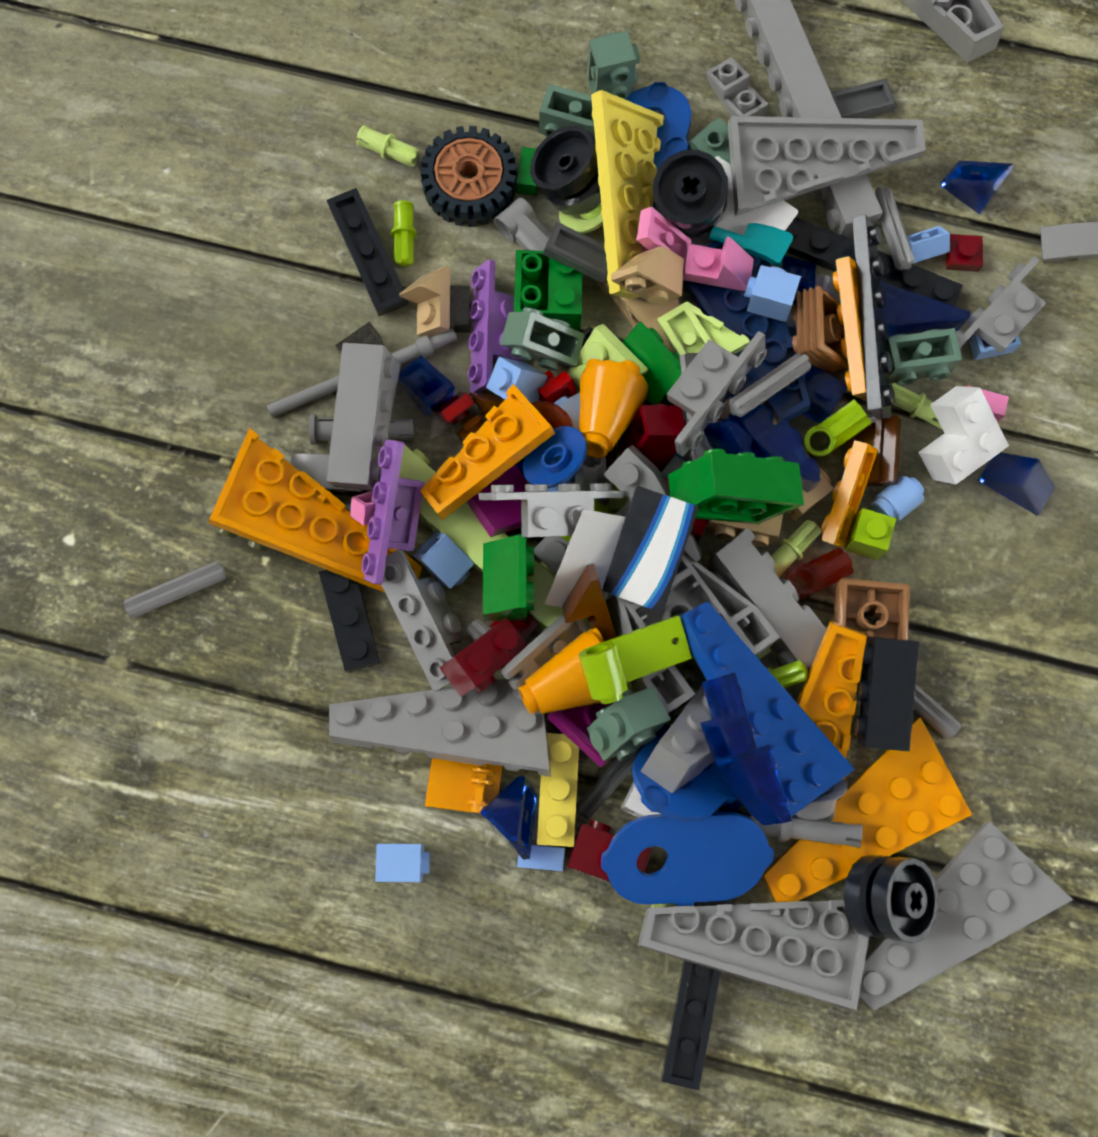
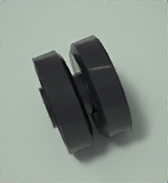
M567 126L556 130L543 140L531 159L530 174L533 182L563 214H582L601 203L595 138L588 130L581 126Z
M682 150L669 156L658 168L653 181L655 210L687 237L700 236L711 231L713 226H716L722 220L727 207L728 177L722 164L711 154L700 150Z
M883 855L862 856L852 865L846 878L844 889L845 911L851 926L860 935L873 939H890L909 944L920 942L931 932L937 918L939 905L937 884L932 871L925 862L916 858H891Z

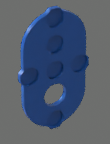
M654 82L650 86L638 89L628 95L625 100L652 111H660L665 115L663 125L657 128L656 138L658 137L661 140L660 151L654 153L653 163L657 171L669 156L682 150H689L690 147L687 140L692 122V113L687 98L680 91L669 87L666 82Z
M664 725L658 730L656 738L640 750L632 767L633 781L641 795V802L651 812H658L668 818L681 822L704 820L724 803L734 802L741 794L740 789L755 776L756 773L744 750L739 746L735 750H731L730 757L722 758L714 765L710 764L704 768L701 774L674 793L669 792L641 772L656 745L671 727V725Z
M714 812L708 818L698 822H681L662 814L639 817L623 826L611 840L608 849L601 854V868L607 873L609 881L616 892L631 902L638 904L675 903L677 906H692L696 902L730 900L748 892L758 883L766 868L773 862L774 850L768 845L767 838L757 823L743 814ZM651 846H659L665 849L667 859L660 870L654 873H643L638 870L637 859L644 849Z

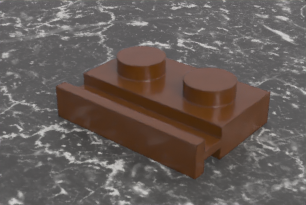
M892 415L891 418L880 420L876 417H868L872 424L847 441L846 453L853 447L855 440L878 449L866 486H881L882 484L890 483L895 485L898 483L901 419L898 415Z

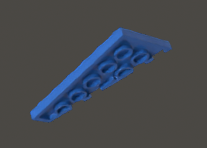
M708 601L680 615L687 643L780 820L792 817L855 770Z

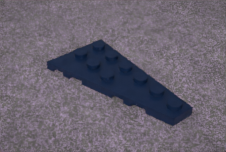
M714 241L705 247L722 250L724 244ZM749 254L754 259L751 277L757 278L761 265L771 267L769 262ZM683 280V286L704 315L713 316L723 322L726 328L740 336L743 334L748 337L749 341L753 339L758 331L765 334L766 356L757 368L752 366L745 375L751 385L795 355L792 345L793 338L789 334L787 323L748 312L747 308L750 298L744 297L745 291ZM743 350L739 351L734 355L739 357ZM803 375L763 402L779 426L808 411L811 403Z

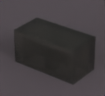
M450 286V329L453 328L455 333H470V286Z
M368 322L335 346L338 354L341 356L343 343L384 345L377 330Z

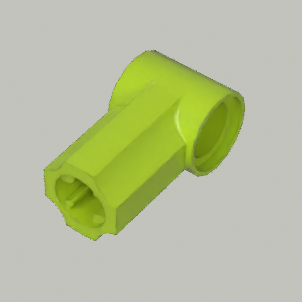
M854 399L818 426L810 428L804 438L805 448L812 457L825 458L871 425L872 422ZM823 433L829 437L830 445L826 450L816 451L811 447L810 441L815 434Z

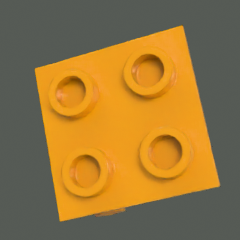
M432 758L425 806L496 816L503 766L487 763L479 766Z

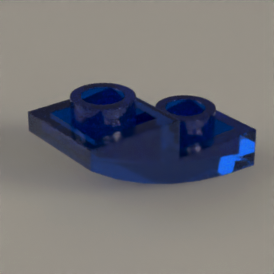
M723 419L721 422L709 423L703 430L713 449H724L726 454L734 455L749 452L754 453L757 458H762L758 451L750 448L753 436L742 429L741 424L734 420Z

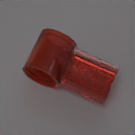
M838 547L806 564L795 566L784 579L789 580L795 587L799 595L797 603H800L811 595L837 583L841 578L851 576L854 570L847 552ZM794 577L804 579L808 586L807 590L798 588L794 582Z

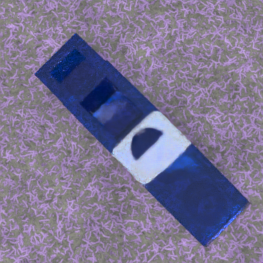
M745 375L746 381L737 394L754 383L750 375ZM731 394L729 397L733 398L736 395ZM766 404L758 405L743 417L733 416L729 413L727 420L746 447L757 458L780 456L783 457L784 461L799 463L802 490L810 492L817 486L821 480L819 477L821 474L819 466L812 457L808 458L802 447L803 440L799 431L795 427L791 428L786 419L774 425L772 412Z
M731 673L702 682L712 720L704 721L700 724L711 754L725 781L743 806L763 826L792 821L788 809V799L783 792L777 772V762L772 755L770 744L760 747L756 745L754 729L746 712L743 692L738 684L736 674Z

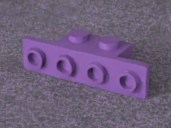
M490 259L476 268L471 276L473 302L470 307L472 333L469 338L471 365L468 370V380L470 382V392L481 393L487 389L486 387L492 374L493 360L503 357L522 361V359L511 355V349L500 345L508 313L514 312V296L495 291V261Z
M388 439L385 441V446L381 447L378 456V465L381 468L379 482H376L373 489V502L376 503L374 517L370 518L367 527V536L370 539L369 549L362 559L364 580L377 585H382L388 548L414 551L423 495L420 490L425 483L419 480L399 478L404 442Z

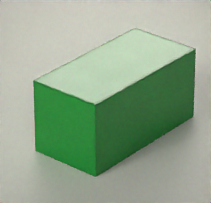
M522 147L516 181L517 194L537 195L538 187L533 182L530 174L531 159L536 148Z

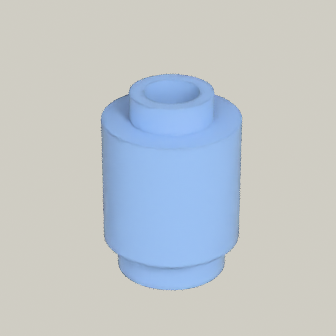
M902 475L898 478L897 484H890L875 496V501L871 504V508L874 512L897 518L896 522H899L924 502V488L914 477L908 478Z

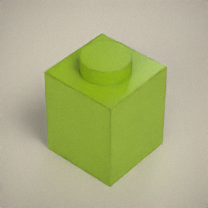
M862 508L855 517L844 550L878 560L889 549L897 518Z

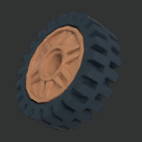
M463 126L456 127V134H452L449 129L443 132L444 139H441L439 136L433 139V146L428 145L425 150L426 156H423L421 160V183L426 201L429 206H432L433 211L438 216L442 214L443 220L450 222L451 219H454L455 225L462 226L463 221H468V227H476V221L479 220L482 225L488 224L489 217L494 219L498 216L500 211H504L509 206V201L513 202L515 197L517 167L514 154L510 152V147L506 141L501 142V136L494 133L491 137L489 129L482 128L481 133H478L477 126H469V132H464ZM468 174L475 175V177L469 179L463 176Z

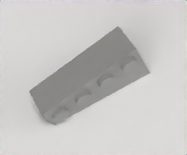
M901 0L966 63L995 50L1004 29L1003 24L988 0Z
M343 343L326 479V482L336 488L373 491L376 482H379L381 468L378 465V456L381 447L385 446V441L388 439V430L401 364L384 345Z
M748 527L715 554L707 570L760 609L780 636L772 645L779 652L777 657L783 666L800 660L808 668L814 661L826 628L809 606L804 604L801 607L797 603L799 600L797 590L789 580L777 577L773 566L775 561L767 551L764 553L757 551L751 543L756 536Z
M707 680L658 742L641 770L642 773L671 793H674L701 774L704 768L710 764L714 765L721 760L727 752L741 746Z

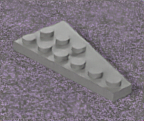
M731 116L728 121L735 216L921 157L926 151L923 120Z
M509 679L496 680L480 693L474 688L463 696H460L454 687H447L436 691L426 690L329 704V737L333 743L371 749L376 746L394 749L397 753L409 754V752L426 754L429 758L479 766L485 763L504 766L506 770L517 772L520 769L538 771V775L551 777L545 713L540 714L537 711L530 715L523 701L516 694L517 689H513L510 686Z
M984 822L935 878L938 888L939 905L937 918L931 932L922 941L913 944L896 942L890 939L880 940L866 955L859 998L870 1009L876 1010L1073 899L991 822Z
M844 900L796 901L740 905L650 907L645 912L638 947L852 1011L857 1010L869 938L858 934L851 926L845 911Z

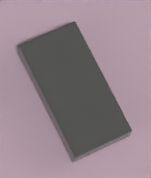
M887 78L831 92L842 118L868 119L894 112L897 107Z
M556 221L542 254L603 283L608 275L604 244Z

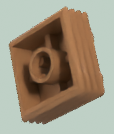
M816 285L815 289L810 287L808 291L803 289L802 293L797 291L795 295L796 303L791 307L792 317L797 325V335L793 336L792 339L794 352L796 354L799 353L801 356L806 354L813 367L817 366L828 375L830 371L835 373L836 370L841 372L843 368L848 370V358L844 357L841 348V339L845 338L844 325L840 324L837 316V306L840 303L818 285Z
M841 578L835 584L833 622L864 633L866 636L908 640L910 586L901 583ZM871 610V615L878 619L872 625L864 618V614Z

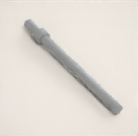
M451 328L449 331L430 338L427 335L414 340L415 344L391 354L402 364L419 356L423 359L435 354L434 350L458 341L453 328ZM339 375L267 405L271 417L273 418L337 391Z

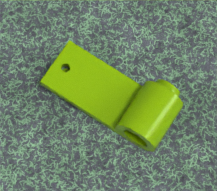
M678 615L591 646L578 654L591 698L593 700H600L601 704H610L622 699V693L628 689L627 682L692 659L682 622Z

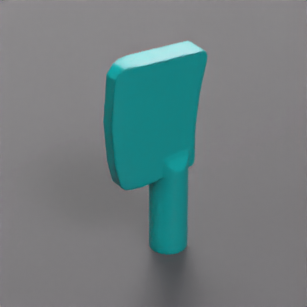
M749 223L744 235L713 226L709 238L724 244L726 237H730L748 254L759 257L776 267L780 266L793 241L791 233L758 223Z

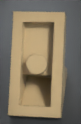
M444 266L423 275L399 294L400 297L417 304L418 336L423 337L427 335L430 338L450 330V268Z

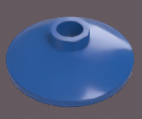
M570 426L554 428V435L525 456L523 473L530 484H547V488L556 487L558 484L566 482L579 470L587 453L586 439L579 430Z

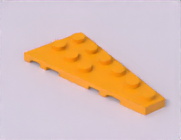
M249 427L208 524L385 592L382 585L364 580V574L362 573V559L364 554L368 553L370 542L367 536L368 524L362 525L350 516L351 512L345 508L346 505L307 473L296 469L284 459L285 456L276 448H270ZM388 548L387 556L398 549ZM405 553L418 580L423 567Z
M921 717L916 718L912 722L910 751L886 749L847 788V792L836 801L835 816L832 821L862 824L861 848L798 839L762 875L774 902L799 901L846 878L852 865L862 856H890L972 815Z

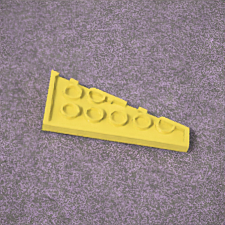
M600 90L591 94L596 142L595 151L599 174L598 184L600 186L602 206L601 216L605 239L604 249L608 271L607 282L610 295L634 299L640 296L627 292L624 287L611 281V274L635 255L642 253L643 245L637 241V230L641 210L653 207V181L657 173V168L653 161L654 153L660 151L661 140L658 137L656 138L657 128L663 125L664 115Z

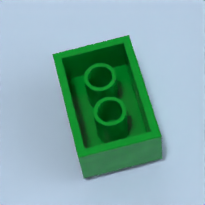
M710 449L703 452L702 457L684 462L681 468L668 474L670 497L698 506L695 517L698 519L760 524L804 505L799 463L784 461L783 457L780 456L757 458L754 453L749 452L734 455L726 454L724 449Z

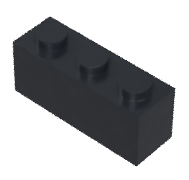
M867 636L862 663L864 665L863 680L860 679L857 685L856 692L857 700L861 701L860 716H855L853 724L854 737H858L857 743L862 746L910 751L920 642Z

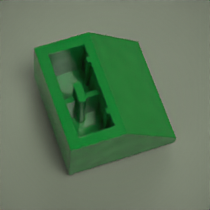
M516 250L514 312H523L525 307L536 309L543 313V317L567 322L570 324L569 328L580 331L582 273L543 255V251Z
M640 321L622 343L648 368V371L642 375L648 384V396L643 405L665 404L668 406L671 402L667 399V393L682 375L680 355L677 352H671L663 344L662 337L654 328L650 327L648 329Z
M522 534L483 543L484 621H502L506 617L509 621H527V611H534V582H527V576H534V546H527L526 537H522Z

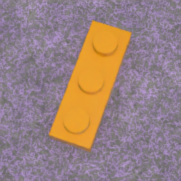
M855 440L853 447L847 451L844 458L845 471L842 480L836 484L832 498L834 504L831 513L825 517L822 523L821 531L823 537L821 541L843 548L846 547L878 449Z

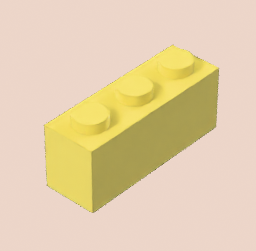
M547 733L551 777L541 775L537 845L574 847L579 747L565 734Z

